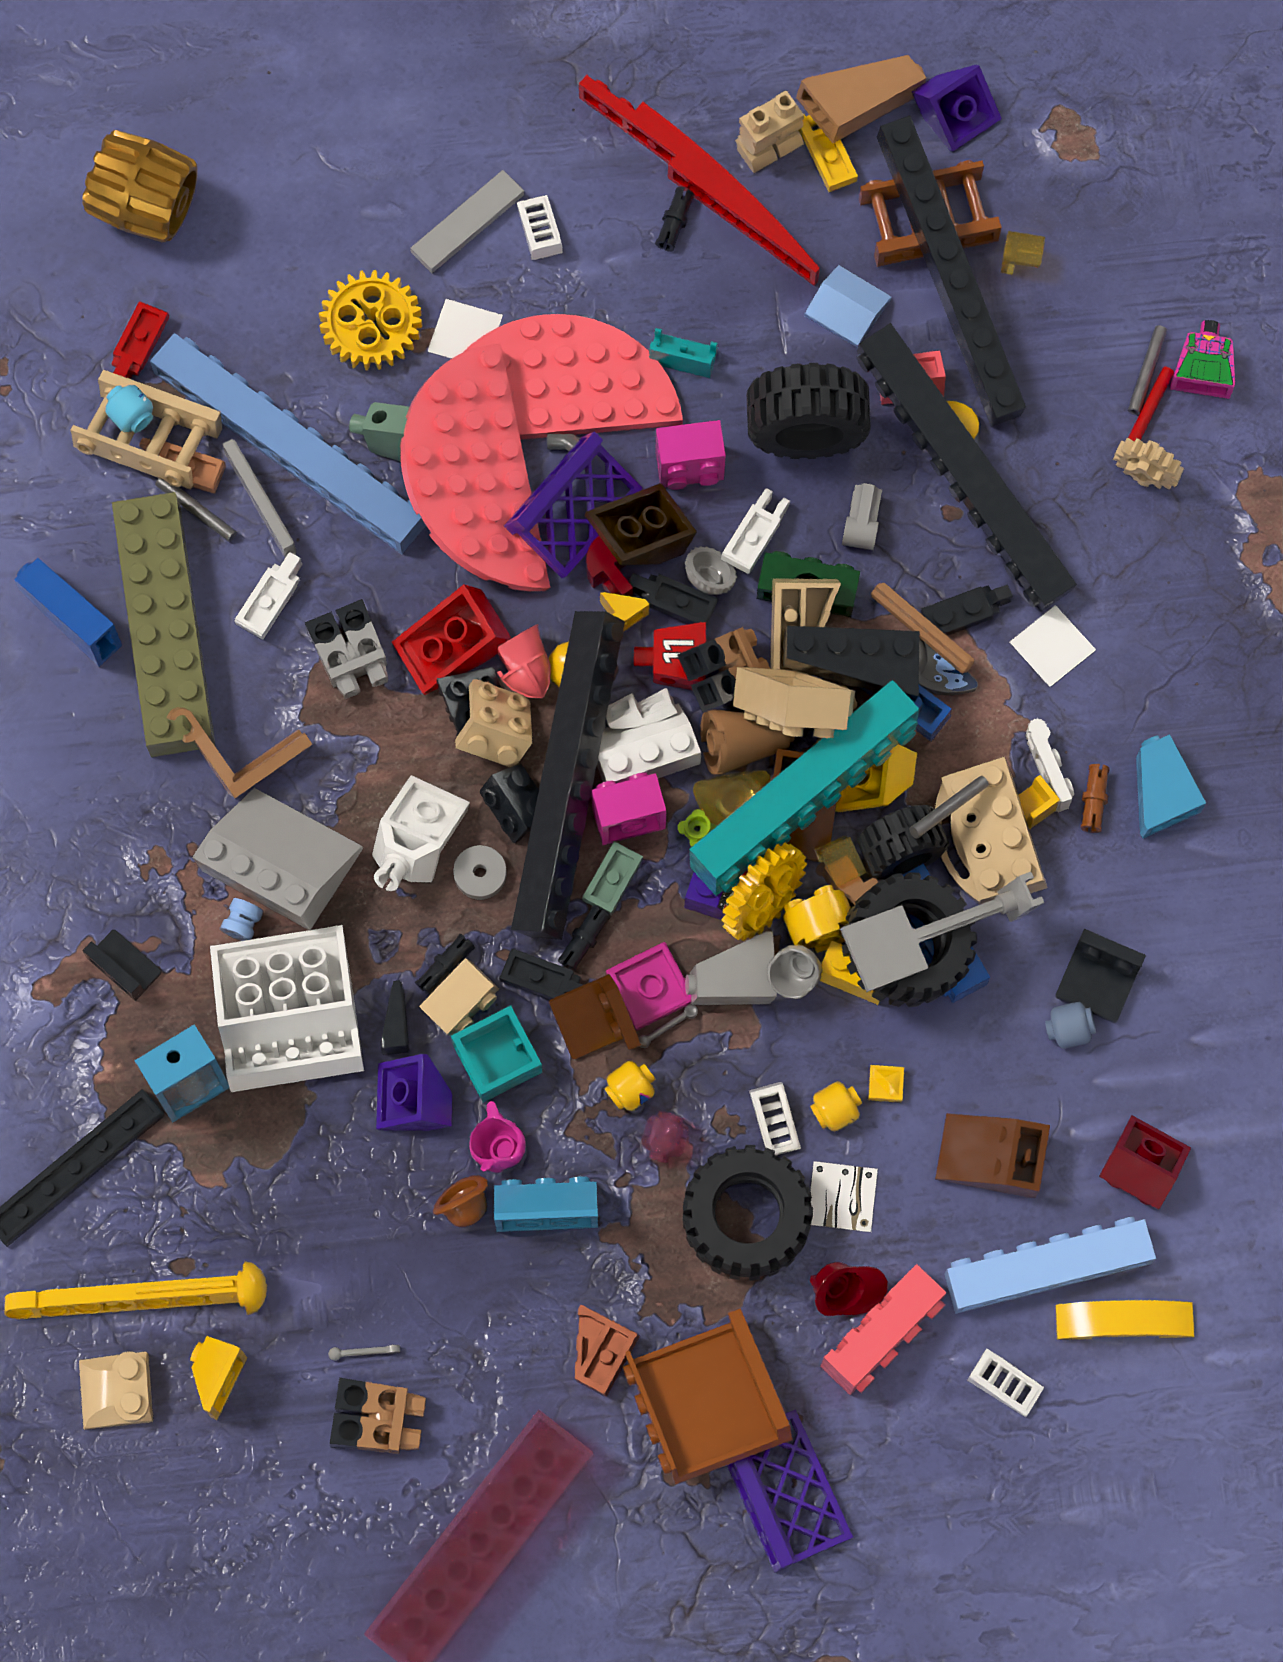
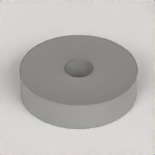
M483 845L472 846L464 850L457 857L453 869L458 889L467 897L477 900H484L495 896L503 888L507 877L503 857L495 849ZM478 868H483L486 870V874L483 877H477L474 875V871Z

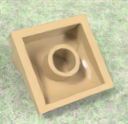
M124 1352L120 1355L79 1360L84 1430L153 1422L149 1356L147 1352Z

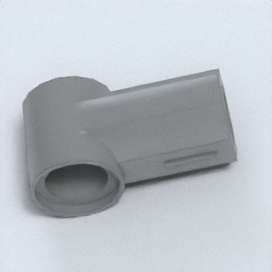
M865 483L855 485L850 516L846 519L842 545L874 550L879 523L876 521L882 489Z

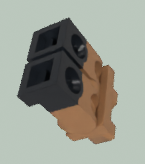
M741 627L677 654L688 681L707 675L717 669L719 670L718 673L691 685L702 712L734 699L737 667L770 669L766 659L763 657L757 659L752 647L757 645V638L752 629L744 630Z
M339 1377L335 1411L337 1413H334L330 1447L400 1454V1450H419L422 1431L403 1428L405 1415L424 1417L426 1398L408 1393V1388ZM353 1413V1414H360V1415H368V1417L356 1416V1415H348V1414Z

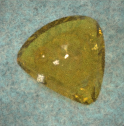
M764 770L728 774L697 781L694 784L693 793L697 804L705 812V816L708 817L710 823L718 826L765 787L771 779L770 775Z

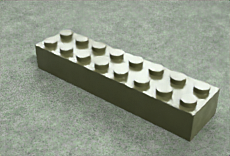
M172 492L112 502L146 747L151 757L199 750L194 741L189 743L182 741L183 735L191 731V725L186 717L180 715L176 720H169L167 718L168 713L177 707H183L192 712L216 747L181 507L177 494Z

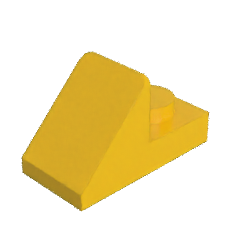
M606 592L600 593V603L605 610L625 621L623 631L649 615V603L646 599Z

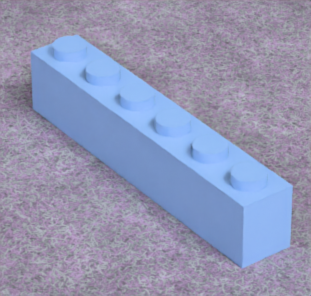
M1127 1217L1115 1221V1227L1103 1230L1101 1225L1091 1226L1083 1229V1235L1070 1238L1069 1233H1064L1049 1238L1050 1243L1037 1246L1036 1241L1016 1246V1252L1004 1254L1003 1250H996L984 1254V1260L971 1263L970 1258H964L950 1263L952 1268L947 1269L944 1275L955 1314L1150 1265L1156 1260L1145 1219L1135 1221L1134 1217Z

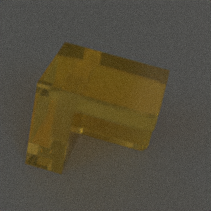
M1008 231L1000 273L1013 275L1015 264L1039 268L1042 262L1045 237Z
M848 836L837 838L814 850L819 862L825 863L836 886H841L866 873L854 844Z

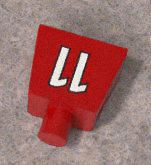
M706 622L654 630L653 647H634V666H653V682L656 684L692 690L691 685L706 679V675L688 681L677 654L706 643Z

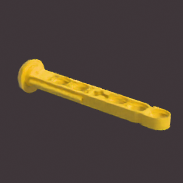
M245 1261L243 1270L238 1271L236 1276L10 1293L5 1296L4 1315L14 1319L41 1318L42 1316L54 1317L238 1302L240 1307H245L247 1315L258 1312L264 1304L267 1284L261 1269L255 1264Z

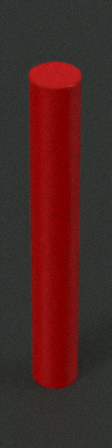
M1166 366L1162 368L1128 436L1134 442L1136 438L1142 439L1174 374L1173 369Z

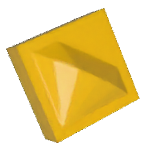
M870 1065L868 1100L902 1102L904 1067Z

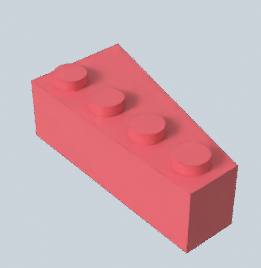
M916 1264L886 1294L883 1302L874 1306L862 1319L861 1324L857 1328H852L843 1337L842 1341L837 1345V1349L835 1351L832 1349L823 1358L820 1367L849 1395L856 1389L862 1393L875 1379L871 1373L879 1365L885 1369L899 1354L894 1349L903 1340L909 1344L919 1334L922 1328L918 1324L926 1316L932 1320L943 1309L945 1304L941 1300L947 1292Z

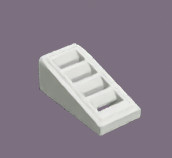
M547 195L517 202L532 260L563 253L561 238ZM543 205L544 210L531 213L526 212V209ZM546 216L545 220L529 222V219ZM549 226V229L532 232V229ZM550 235L552 237V239L543 240L539 242L535 241V239L541 237H546Z
M778 1082L750 1090L749 1093L765 1148L774 1150V1155L801 1149L783 1083ZM778 1094L779 1100L761 1105L759 1099ZM782 1108V1114L764 1118L763 1112ZM786 1121L787 1127L768 1132V1125ZM786 1134L790 1135L791 1140L774 1145L771 1143L772 1138Z
M988 1349L985 1350L967 1381L1024 1417H1027L1044 1388ZM991 1363L996 1368L987 1381L982 1376ZM1001 1371L1008 1375L998 1389L993 1384ZM1014 1378L1019 1383L1012 1395L1008 1396L1005 1391ZM1026 1385L1031 1390L1021 1405L1016 1400Z

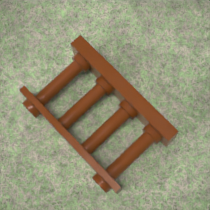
M967 160L953 167L933 171L963 249L997 242L1000 237L1002 227L999 217L989 218L985 216L976 181L982 179L983 160L977 162ZM893 179L887 181L872 180L860 188V206L873 204L882 240L876 242L874 257L877 267L924 257L913 229L911 235L903 237L894 236L884 201L900 197ZM964 185L973 217L972 222L964 224L955 223L946 187Z

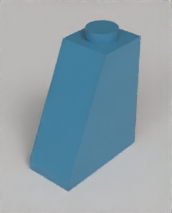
M1156 735L1145 740L1141 744L1142 747L1136 756L1140 834L1143 839L1201 813L1206 804L1170 735L1161 739Z

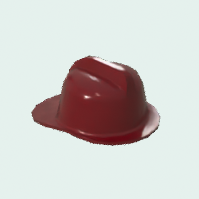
M832 1262L825 1265L818 1274L810 1276V1283L815 1293L816 1308L824 1316L867 1313L878 1303H881L887 1292L888 1281L884 1273L875 1267L849 1266L843 1262Z

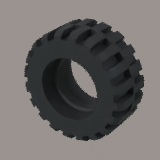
M797 363L791 364L789 367L781 366L775 368L772 372L766 371L762 373L760 378L757 377L753 380L747 390L748 437L758 449L760 448L762 452L767 454L773 453L774 456L781 458L786 456L790 457V459L833 457L834 454H844L849 452L851 448L859 447L870 433L869 386L856 371L852 372L850 368L844 366L840 368L836 367L835 364L829 363L826 365H820L819 363L801 365Z
M909 872L904 877L899 873L891 875L885 881L881 880L855 901L856 905L849 910L846 916L848 923L845 926L901 905L905 913L915 916L925 925L964 911L963 908L967 904L962 897L957 900L952 895L954 889L947 883L942 887L938 885V878L928 875L921 879L920 873ZM975 922L932 938L934 955L931 963L928 965V969L874 989L872 997L879 1001L887 997L889 998V1005L900 1007L906 1003L908 1007H916L924 1002L930 1003L957 985V982L966 976L969 972L968 965L974 961L976 952L971 947L977 943V933L971 932L970 927ZM845 943L841 946L844 957L849 956L851 961L847 968L851 975L856 972L861 979L848 946ZM862 980L858 981L857 984L865 990Z
M745 1145V1149L738 1150L736 1146L726 1148L723 1154L718 1155L715 1153L710 1156L704 1166L700 1165L694 1172V1177L686 1188L683 1201V1229L686 1231V1239L690 1248H694L697 1258L702 1263H708L712 1271L719 1275L721 1272L730 1275V1279L739 1280L740 1277H749V1281L760 1280V1276L768 1274L770 1277L779 1273V1269L782 1267H788L795 1260L796 1255L799 1252L801 1253L809 1235L813 1218L812 1195L810 1188L806 1187L804 1183L805 1177L800 1170L796 1171L791 1166L792 1162L785 1156L781 1159L774 1155V1150L765 1148V1151L755 1149L756 1145ZM739 1183H753L766 1188L774 1195L779 1206L780 1216L776 1229L768 1238L757 1243H740L730 1239L721 1231L716 1221L715 1208L721 1194L730 1186Z

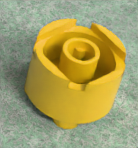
M832 885L814 891L815 896L804 901L802 899H795L784 905L785 914L783 919L794 945H803L808 949L815 947L816 952L819 953L828 949L831 940L839 944L845 942V939L841 937L842 932L840 929L848 923L846 916L851 906L845 892L834 890Z

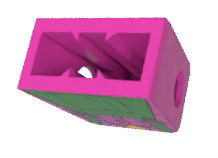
M1213 320L1202 321L1200 333H1188L1170 384V390L1230 399L1235 386L1233 340L1219 336L1220 324Z

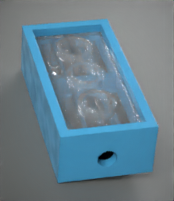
M195 1024L135 1060L172 1123L230 1088L216 1058Z

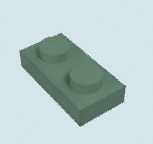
M614 841L585 891L582 901L592 906H599V910L604 909L612 916L641 865L643 856Z

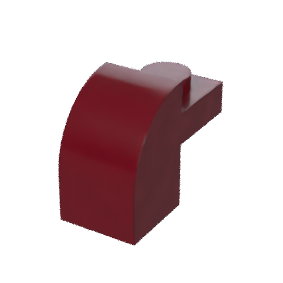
M596 537L588 549L586 558L587 577L592 588H595L604 582L602 586L606 593L633 597V587L619 571L626 565H620L601 537Z

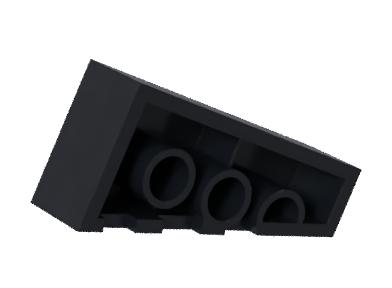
M787 626L784 633L783 667L821 678L827 677L840 681L845 685L872 690L874 693L879 692L893 680L915 703L919 694L920 631Z

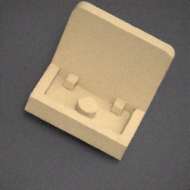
M473 679L469 685L470 718L455 739L456 749L508 767L515 766L532 744L530 701L519 693H513L491 683Z

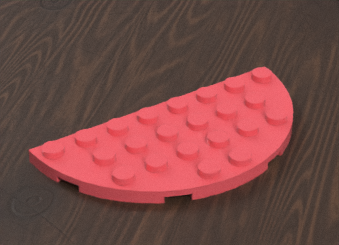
M545 314L526 317L497 327L480 337L465 350L468 351L484 345L501 343L520 440L545 438L547 434L578 435L589 434L594 431L600 433L683 425L681 407L675 388L661 364L657 360L650 359L649 351L637 340L625 332L598 320L566 314Z
M501 343L473 348L455 356L435 371L419 389L406 415L407 421L404 437L401 439V467L406 491L416 515L420 514L423 522L430 530L431 534L429 536L454 562L483 580L488 581L490 579L500 584L508 585L510 589L546 591L550 588V582L545 561L517 533L512 535L504 527L507 521L529 498L531 489ZM535 524L529 532L538 541H541L538 524Z

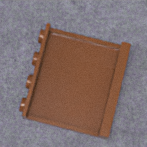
M741 1308L729 1312L730 1323L635 1359H633L630 1350L625 1352L628 1365L623 1366V1371L629 1386L636 1384L639 1394L634 1396L641 1415L648 1414L651 1422L646 1425L648 1435L653 1445L659 1443L663 1452L657 1455L664 1475L671 1473L675 1485L793 1440L790 1424Z

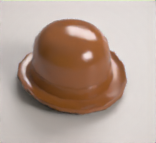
M472 1175L455 1182L437 1199L433 1208V1214L445 1215L448 1221L457 1227H468L477 1223L487 1212L488 1203L484 1194L485 1189L488 1187L487 1179L482 1176Z

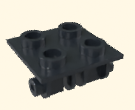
M493 667L436 679L440 689L438 691L439 695L443 696L447 706L445 710L450 714L449 720L453 722L457 731L456 737L470 718L469 685L472 680L477 679L501 688Z

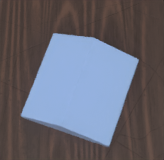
M838 265L821 284L805 312V317L858 348L859 343L866 337L892 297Z

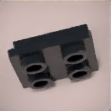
M1084 929L1055 997L1068 1004L1081 1002L1085 1008H1091L1092 1014L1116 1023L1146 955Z

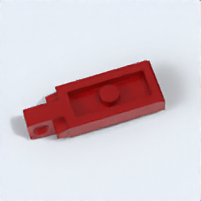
M138 302L113 352L114 358L111 364L116 367L113 372L114 374L128 379L132 378V374L139 376L170 318L168 312L146 303Z

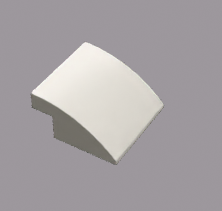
M342 925L210 946L218 1028L224 1047L226 1073L231 1092L364 1071Z

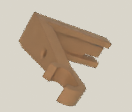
M177 707L172 709L167 715L169 720H176L180 715L186 717L191 725V731L183 735L182 741L185 743L195 742L228 794L234 798L312 745L305 733L302 734L298 729L234 774L191 711L183 707Z

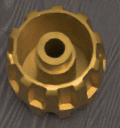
M113 130L111 134H107L102 140L101 151H96L93 157L95 163L93 170L87 173L85 179L86 189L82 197L84 210L88 214L122 231L159 242L170 241L180 229L191 205L197 183V163L192 158L154 140Z

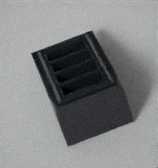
M400 980L393 981L380 1043L383 1055L408 1053L410 1051L405 992Z

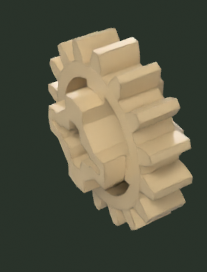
M1127 438L1125 442H1120L1113 460L1117 461V467L1124 468V474L1132 476L1138 484L1148 487L1150 484H1154L1158 489H1161L1162 486L1167 489H1171V486L1176 487L1184 470L1180 466L1181 461L1173 459L1174 454L1166 452L1158 443L1150 440L1147 443H1143L1138 438H1136L1135 442Z

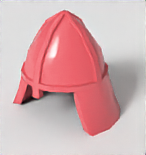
M538 624L498 647V656L509 672L503 675L499 671L497 674L512 691L528 698L545 697L550 685L551 666L540 637Z

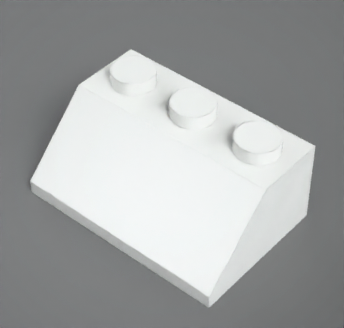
M679 703L675 704L677 714L661 721L634 728H605L597 764L603 782L615 781L617 784L628 781L630 776L646 772L648 775L656 773L658 779L701 763L699 745L691 724Z

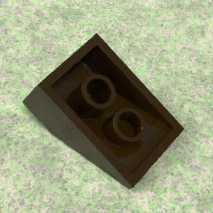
M662 483L591 509L585 513V517L620 565L661 564L681 556L686 552L697 533Z

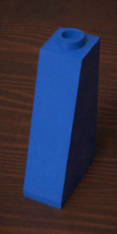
M39 558L32 563H26L18 571L17 577L14 580L19 591L98 667L123 646L114 624Z

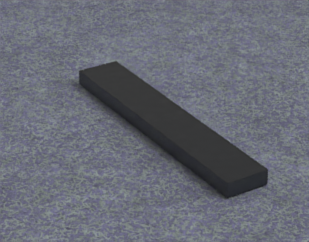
M143 1088L0 1206V1240L6 1247L165 1116Z

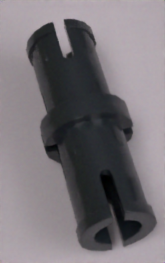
M676 188L670 208L664 212L662 218L664 223L655 241V245L658 248L663 249L668 238L665 251H674L680 230L685 228L688 219L686 215L695 197V194L690 189H687L684 200H682L685 188Z
M592 906L591 911L581 926L575 928L572 932V940L557 959L564 967L569 965L568 969L574 972L589 948H594L597 943L596 937L611 918V915L604 909L600 912L599 906Z
M459 934L441 955L437 954L433 958L435 962L416 980L415 984L422 991L425 990V994L430 996L466 956L475 949L473 943L468 939L465 940L464 935Z

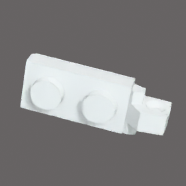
M289 552L281 566L274 564L272 568L268 567L235 618L236 625L262 640L265 638L297 588L300 577L296 575L303 564L300 557Z

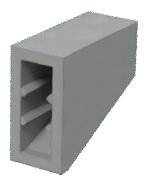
M766 931L696 964L690 971V975H686L685 990L687 995H691V1005L771 1004L777 997V992L773 990L768 981V965L774 958L773 931Z

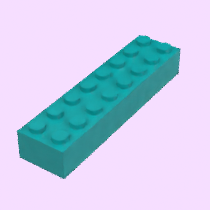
M893 680L848 717L847 730L834 729L833 738H822L689 849L690 868L715 896L722 891L725 893L730 892L734 886H737L740 881L739 877L748 870V866L756 864L759 855L764 857L768 848L772 850L776 844L782 846L784 842L788 843L791 840L790 834L798 827L801 830L808 827L816 819V812L824 806L826 809L833 806L841 798L840 792L850 785L851 788L857 786L866 777L865 771L874 764L876 767L882 765L891 756L890 750L896 745L904 746L916 735L914 730L918 724L919 708Z

